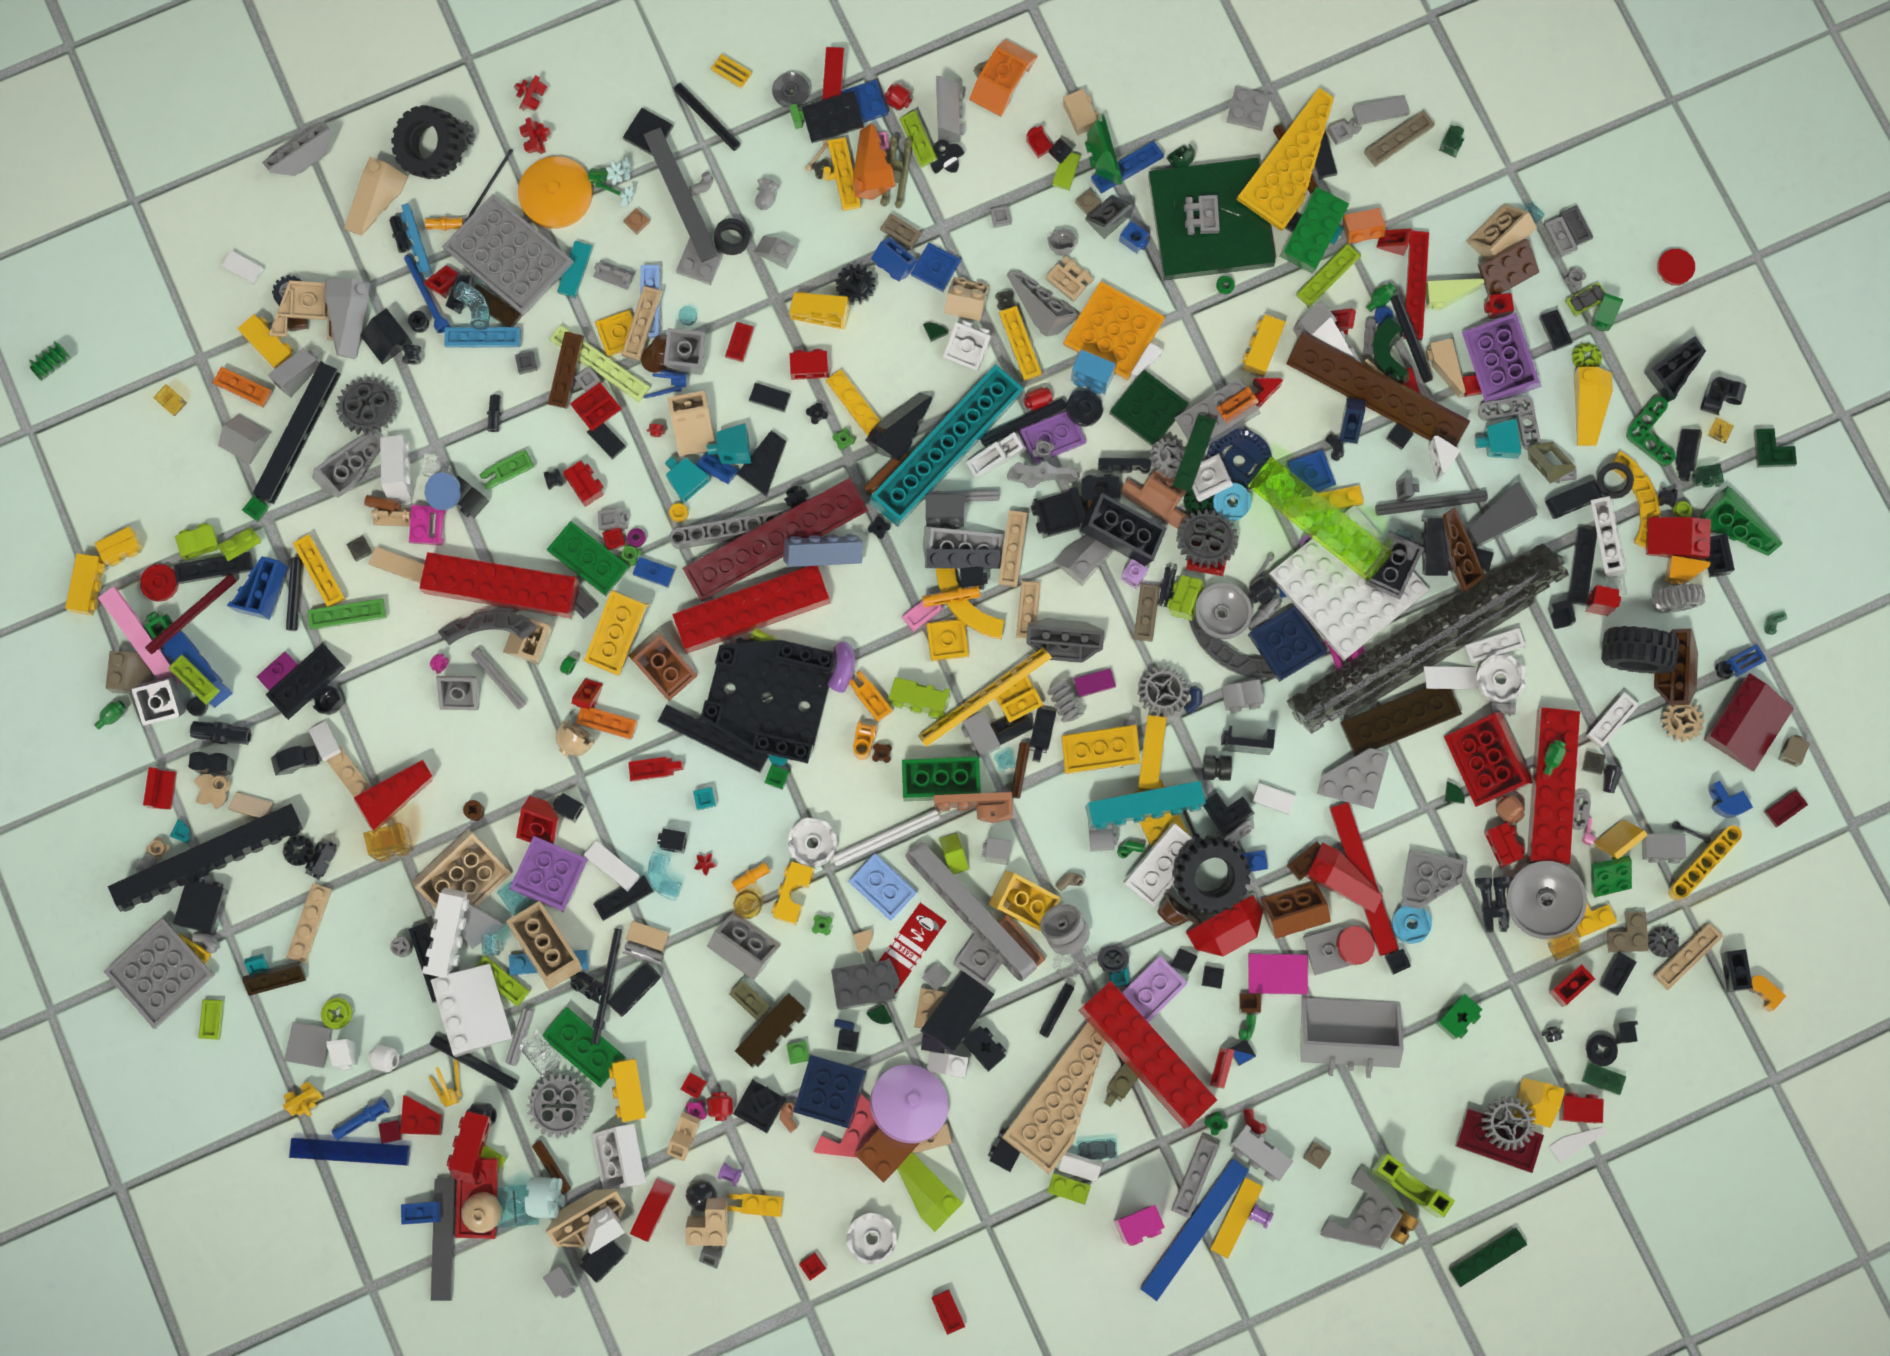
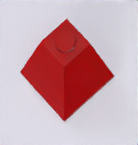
M529 795L521 807L516 838L531 843L533 836L554 844L559 818L548 801Z

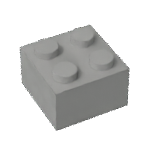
M175 676L139 684L131 689L143 726L180 717L186 712Z

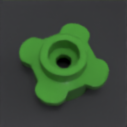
M843 428L840 433H835L832 437L837 442L840 450H844L855 442L847 428Z
M626 544L622 554L619 555V559L628 562L630 566H634L637 563L638 556L641 555V550Z
M815 915L812 932L814 934L829 935L831 933L830 924L833 922L830 916L821 917L820 915Z

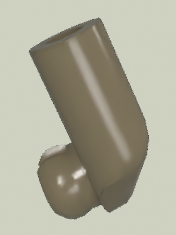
M1067 873L1055 886L1062 892L1068 885L1082 886L1085 880L1081 874Z

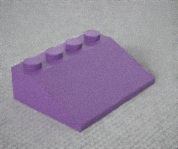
M1517 313L1462 332L1485 402L1526 393L1542 387Z

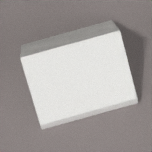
M1434 436L1428 446L1437 483L1442 480L1459 454L1460 449L1441 437Z

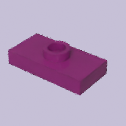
M285 651L256 677L270 691L298 664Z

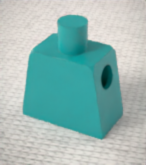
M1512 419L1486 427L1483 437H1475L1476 449L1486 448L1488 457L1518 459L1521 455L1517 420Z
M746 424L718 431L716 433L717 443L706 444L708 455L718 454L722 464L751 463L749 434Z
M672 456L665 462V465L670 469L666 477L683 504L710 482L709 475L687 458L678 462Z

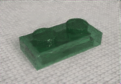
M1587 1063L1581 1082L1619 1096L1621 1095L1626 1076Z

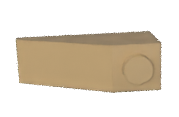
M1447 339L1430 343L1426 350L1427 360L1431 362L1433 369L1457 397H1463L1466 391L1453 340Z

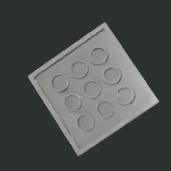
M165 918L159 920L103 971L153 1029H157L215 976Z

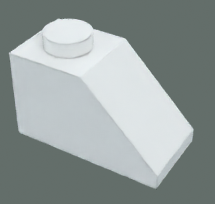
M348 1039L327 1041V1048L333 1067H339V1071L351 1070V1066L357 1065L354 1041Z
M930 1052L927 1070L931 1073L965 1079L969 1058Z
M609 1206L591 1216L584 1237L590 1254L625 1233L619 1218Z

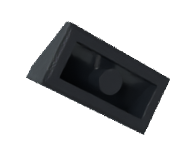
M1027 714L1010 723L1006 717H1003L990 724L1000 745L1033 729L1032 722Z

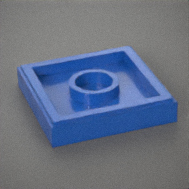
M928 242L913 268L911 276L944 292L961 263V259Z
M1323 450L1286 463L1299 497L1307 496L1336 485Z

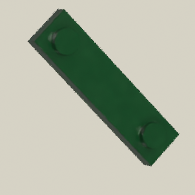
M1198 414L1172 486L1191 493L1217 420Z

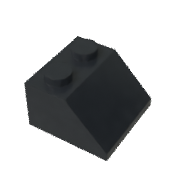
M387 308L374 316L360 335L382 365L403 351L404 345L412 344L409 336Z

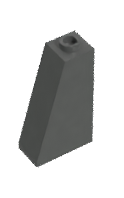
M1517 482L1466 532L1472 546L1478 548L1532 521L1538 513L1520 482Z

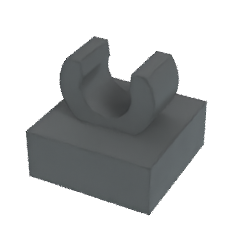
M1404 477L1396 482L1397 501H1405L1412 497L1415 492H1420L1419 484H1412V477Z
M703 1246L699 1262L717 1269L722 1257V1246H719L718 1250L712 1249V1246Z

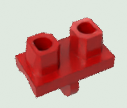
M534 76L529 87H526L528 84L527 80H523L521 84L515 83L514 88L518 91L516 97L521 98L522 94H525L519 109L524 111L527 108L536 111L540 101L531 96L533 92L543 96L547 88L544 83L539 81V76Z
M531 117L526 118V124L519 127L521 135L524 138L528 136L530 138L529 141L524 142V150L529 154L534 152L546 153L543 142H547V136L551 134L550 129L544 127L543 123L539 124L537 121H532Z

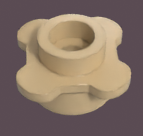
M156 837L146 848V851L151 853L156 860H161L162 855L170 850V846L164 844L160 837Z

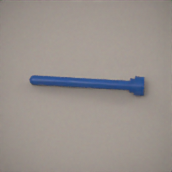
M405 255L404 260L434 318V328L437 333H444L445 327H450L447 319L441 317L411 256Z

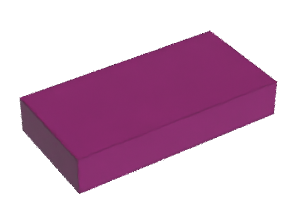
M1111 668L1074 678L1079 698L1116 688Z

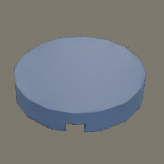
M442 472L432 475L428 479L424 491L428 504L437 510L452 509L461 497L459 488L461 486L457 478L450 473Z

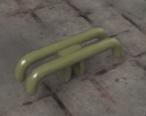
M891 136L887 163L891 164L893 168L895 183H899L895 207L900 209L904 201L912 140L910 138L905 139L903 160L900 161L895 160L897 137ZM890 190L882 194L880 204L883 207L888 204Z

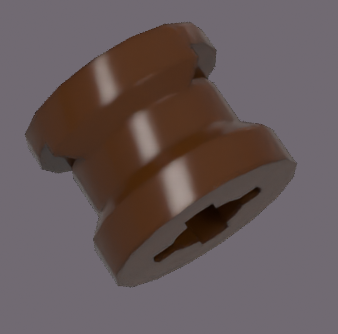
M470 800L463 806V813L471 821H479L483 818L485 809L478 801Z

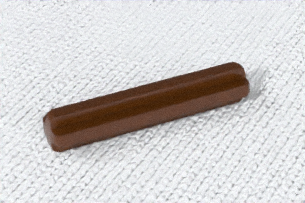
M1020 742L1011 788L1012 798L1020 799L1030 747V744L1026 742Z
M537 1141L534 1143L532 1148L551 1178L562 1179L561 1194L570 1191V1185L543 1142Z

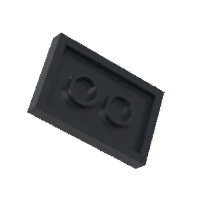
M854 91L801 107L812 144L865 128Z

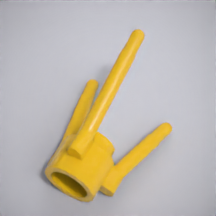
M454 1059L456 1091L453 1088L447 1089L439 1067H436V1072L443 1089L442 1092L433 1077L429 1076V1080L444 1107L459 1103V1097H462L458 1061Z

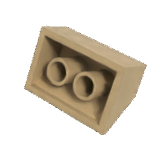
M1503 204L1467 240V243L1487 260L1528 238L1537 229V226L1528 211Z

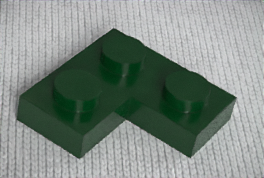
M1775 428L1754 430L1757 468L1792 467L1797 465L1795 446L1776 447Z

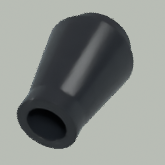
M1606 764V769H1604V792L1615 793V789L1623 774L1621 772L1622 767Z

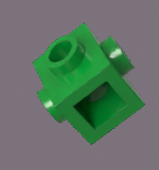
M162 610L159 612L153 611L146 616L144 626L152 638L155 639L173 621L168 614L164 615Z

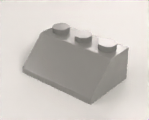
M936 76L938 141L960 142V135H964L963 124H960V118H963V107H959V101H962V89H958V82L942 76Z
M735 912L715 930L707 945L709 949L753 980L764 970L781 946Z

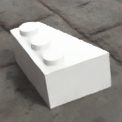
M403 435L380 437L381 485L388 499L398 500L399 504L412 502L409 474L410 460L408 457V453H410L409 442H405Z

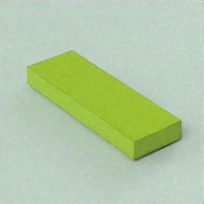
M913 110L899 118L907 138L912 140V149L920 167L923 168L938 160L918 112Z
M183 655L168 667L206 705L220 692Z
M484 955L475 967L490 964L498 991L519 1007L531 991Z

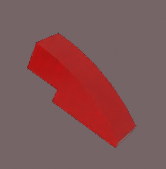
M656 1179L631 1229V1235L650 1242L675 1186Z

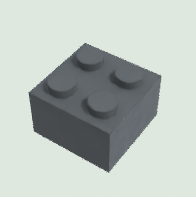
M926 495V526L949 527V529L964 527V495Z

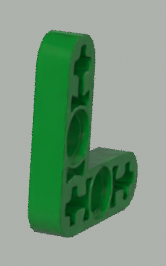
M1658 396L1648 404L1629 427L1626 437L1633 445L1659 465L1669 466L1675 459L1674 451L1649 432L1668 408L1667 400ZM1660 402L1662 404L1661 408L1655 413L1652 412L1656 404ZM1644 415L1650 416L1652 423L1645 424L1642 421V417ZM1640 426L1642 429L1638 436L1633 437V432ZM1647 441L1655 443L1654 450H1649L1646 447ZM1659 447H1660L1661 450H1660L1659 453L1656 455L1655 452H1657V450H1658ZM1667 453L1669 455L1668 459L1664 461L1662 459L1663 455Z

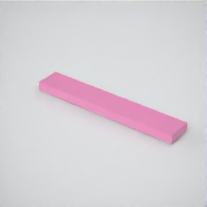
M116 586L99 596L98 598L155 677L159 680L175 676L177 685L182 682L168 669L172 663L161 648L153 654H150L145 649L154 639Z

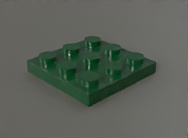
M1144 370L1111 409L1109 414L1152 446L1165 435L1175 423V417L1183 413L1189 403Z

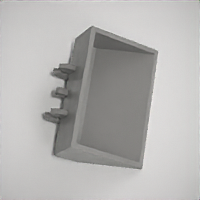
M1301 997V1062L1328 1064L1329 1076H1333L1335 1064L1348 1065V1071H1353L1354 1065L1365 1066L1366 1078H1371L1373 1066L1400 1068L1404 1047L1399 1002Z

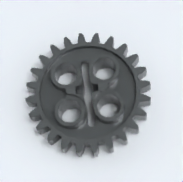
M368 376L366 381H363L362 377H360L359 383L352 380V386L346 384L347 391L341 389L343 396H337L339 402L336 403L338 408L336 412L339 415L340 422H343L344 427H348L350 432L355 430L357 435H359L363 431L366 436L368 431H371L374 435L375 429L382 432V426L388 428L387 421L393 422L391 416H397L395 410L398 409L396 404L398 400L394 390H391L390 385H386L384 380L379 382L375 377L371 381ZM368 392L366 396H361L363 393ZM379 401H384L381 405H376ZM353 407H358L356 410L350 411ZM368 416H373V418L366 420Z
M1205 509L1204 514L1198 510L1197 516L1190 513V519L1185 517L1184 523H1180V529L1177 530L1178 536L1176 538V542H1179L1177 548L1182 549L1180 554H1187L1185 560L1193 559L1192 565L1199 562V568L1206 564L1207 569H1209L1210 564L1217 568L1218 562L1224 565L1225 559L1230 561L1231 555H1234L1235 549H1237L1239 536L1236 535L1237 529H1232L1234 523L1228 524L1229 517L1222 519L1223 513L1216 516L1215 510L1209 514L1207 509ZM1196 527H1202L1204 530H1198ZM1215 531H1220L1222 534H1216ZM1193 543H1197V544H1199L1200 546L1195 547V546H1193L1192 544H1193ZM1210 548H1217L1218 551H1213Z

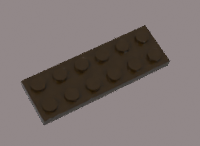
M1425 687L1340 722V725L1355 757L1368 748L1380 749L1461 716L1462 712L1451 689H1427Z

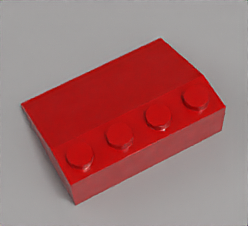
M1501 712L1493 713L1444 736L1475 807L1533 783Z

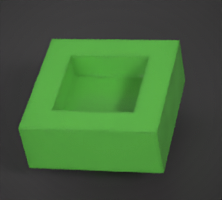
M797 104L789 105L795 129L803 128L801 122L804 120L802 109L798 110Z
M806 1041L786 1045L790 1065L809 1061Z

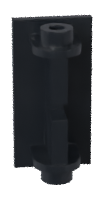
M458 272L447 299L446 307L461 314L472 284H474L473 276H465Z
M322 838L315 846L313 858L309 859L305 866V874L320 880L329 866L323 861L326 859L331 862L337 851V845Z
M578 972L570 977V985L574 991L580 992L589 1000H593L598 1004L600 1003L599 996L607 992L605 984L597 980L594 981L585 972Z

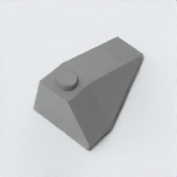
M353 278L325 279L324 301L328 306V319L332 324V337L336 355L351 359L356 358L368 303V282Z

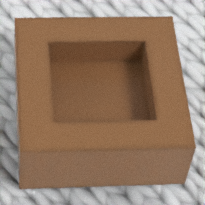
M637 208L623 220L636 235L650 223V220Z

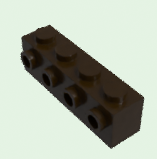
M788 993L739 1045L735 1052L752 1068L761 1066L766 1060L764 1056L769 1051L771 1053L774 1052L780 1045L778 1041L782 1037H788L793 1031L791 1027L796 1022L798 1024L801 1023L807 1016L805 1014L806 1008Z

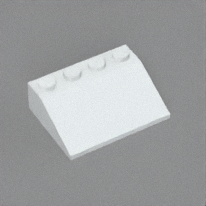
M490 964L451 973L446 978L438 977L431 980L453 1056L458 1057L513 1039Z

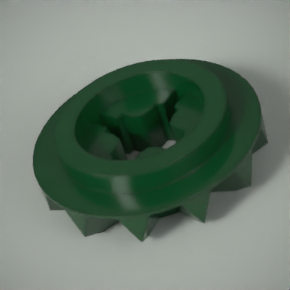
M1193 489L1191 493L1186 492L1183 503L1189 513L1197 516L1198 510L1202 514H1204L1205 509L1208 510V513L1211 511L1213 496L1202 501L1200 508L1198 503L1193 502L1196 500Z

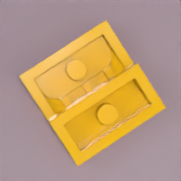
M1028 676L995 698L1009 723L1043 706Z

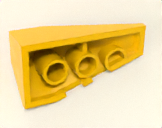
M1578 367L1574 373L1577 446L1597 445L1613 392L1612 372L1599 367Z

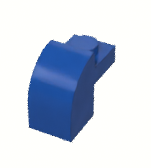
M1721 781L1708 787L1711 798L1718 803L1712 809L1722 817L1733 818L1753 808L1744 790L1729 797Z

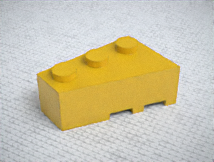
M794 292L789 311L790 319L845 330L849 313V302L847 296Z

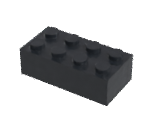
M1100 493L1093 498L1080 532L1146 566L1154 561L1167 528L1113 498Z

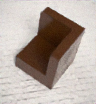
M1261 993L1239 994V1014L1261 1013Z

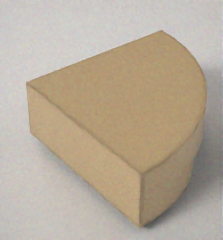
M872 929L853 935L859 954L869 947L872 941Z

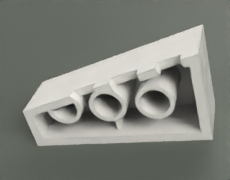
M444 888L440 892L434 917L438 922L434 923L430 936L434 940L431 941L427 949L426 956L430 958L428 964L423 967L422 973L446 978L453 968L458 966L460 955H457L458 948H461L463 937L460 936L461 929L463 930L466 924L464 912L467 911L469 906L467 892Z

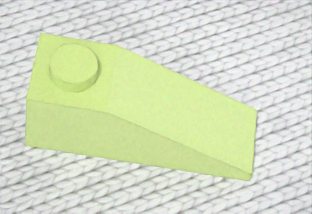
M1484 279L1428 281L1426 284V308L1442 310L1481 289Z

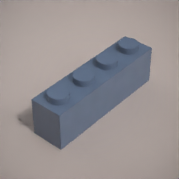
M831 534L827 537L811 535L809 538L792 536L790 539H784L783 561L788 567L861 564L863 541L856 534H846V536Z

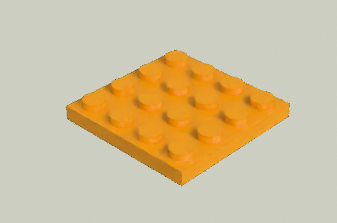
M1100 281L1064 340L1063 345L1077 353H1080V350H1084L1115 363L1114 374L1128 381L1137 362L1164 322L1165 316Z

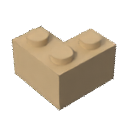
M707 1198L705 1216H688L685 1227L686 1245L726 1246L728 1237L727 1198Z

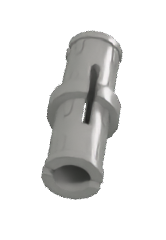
M1272 598L1262 609L1257 611L1258 614L1250 621L1248 628L1253 631L1266 621L1268 622L1274 612L1281 607V604L1275 598Z
M626 942L625 949L622 952L623 954L639 958V961L643 962L645 960L660 966L664 955L648 950L646 946L640 947Z

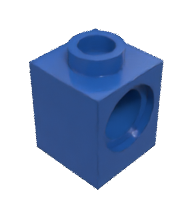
M1130 221L1120 234L1119 242L1137 254L1140 249L1144 250L1147 247L1149 233ZM1138 236L1140 240L1133 241L1131 237Z

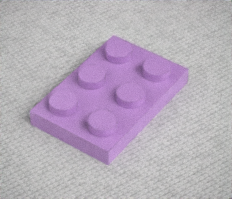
M1159 956L1122 994L1149 1022L1188 983Z

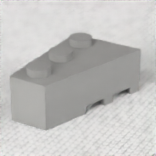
M1244 1125L1229 1145L1233 1148L1231 1152L1240 1158L1243 1155L1249 1160L1247 1163L1256 1170L1258 1168L1262 1169L1265 1172L1264 1176L1272 1182L1274 1180L1280 1181L1294 1161L1275 1146L1273 1147L1266 1142L1262 1136H1258L1251 1131L1248 1125Z

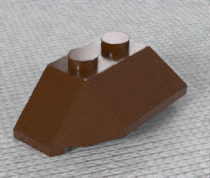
M1691 628L1672 629L1670 633L1676 635L1679 640L1677 666L1669 673H1655L1654 689L1669 705H1690L1697 690L1698 650Z

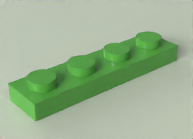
M383 598L307 610L310 630L387 618Z

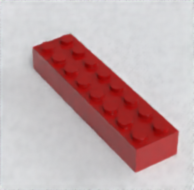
M427 552L419 589L428 595L572 619L580 582L576 577Z
M808 566L672 615L684 650L688 654L754 631L756 627L760 629L831 603L818 566Z
M1541 707L1537 711L1526 863L1554 861L1566 866L1570 865L1580 711ZM1554 740H1559L1566 744V753L1561 764L1553 769L1550 776L1543 773L1546 767L1544 757L1548 746L1554 743Z
M1111 981L1078 1010L1183 1129L1190 1127L1217 1101L1215 1096Z

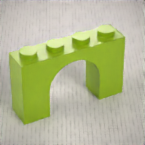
M1388 1153L1380 1155L1370 1170L1371 1173L1434 1217L1444 1218L1455 1202L1454 1199L1441 1190L1433 1189L1413 1177L1403 1169L1404 1164Z

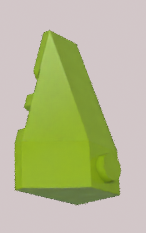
M913 1152L897 1168L921 1219L934 1232L963 1204Z

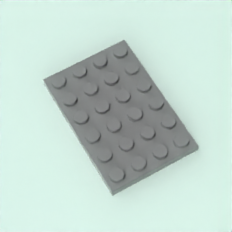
M494 194L442 246L446 252L522 316L531 309L574 263L571 258Z

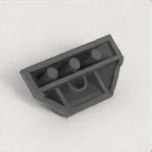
M1047 618L1028 623L1026 643L1035 652L1044 647L1052 657L1050 660L1082 663L1103 650L1105 630L1083 621Z

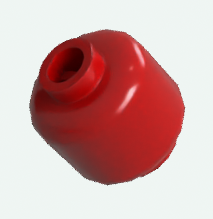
M899 83L891 84L884 95L886 104L897 111L902 110L903 107L907 109L912 101L910 98L911 91Z
M727 1092L711 1093V1096L707 1098L708 1115L715 1117V1121L727 1120V1116L733 1114L732 1097L727 1095Z

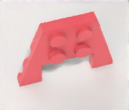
M861 1093L850 1129L847 1128L841 1143L838 1144L826 1137L820 1136L814 1149L815 1153L857 1158L855 1156L857 1150L879 1128L872 1116L870 1102Z

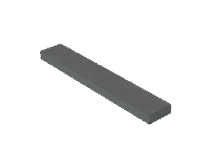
M435 1179L434 1202H440L441 1222L433 1223L431 1301H452L456 1179Z

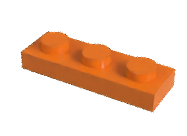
M222 366L212 382L214 385L264 408L272 393L270 389Z
M580 708L576 724L632 740L637 721L594 708Z

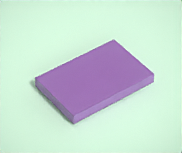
M1066 411L1020 429V434L1034 465L1045 461L1042 457L1033 456V450L1037 446L1036 442L1040 439L1054 445V450L1050 453L1051 458L1086 444L1080 426L1069 419Z

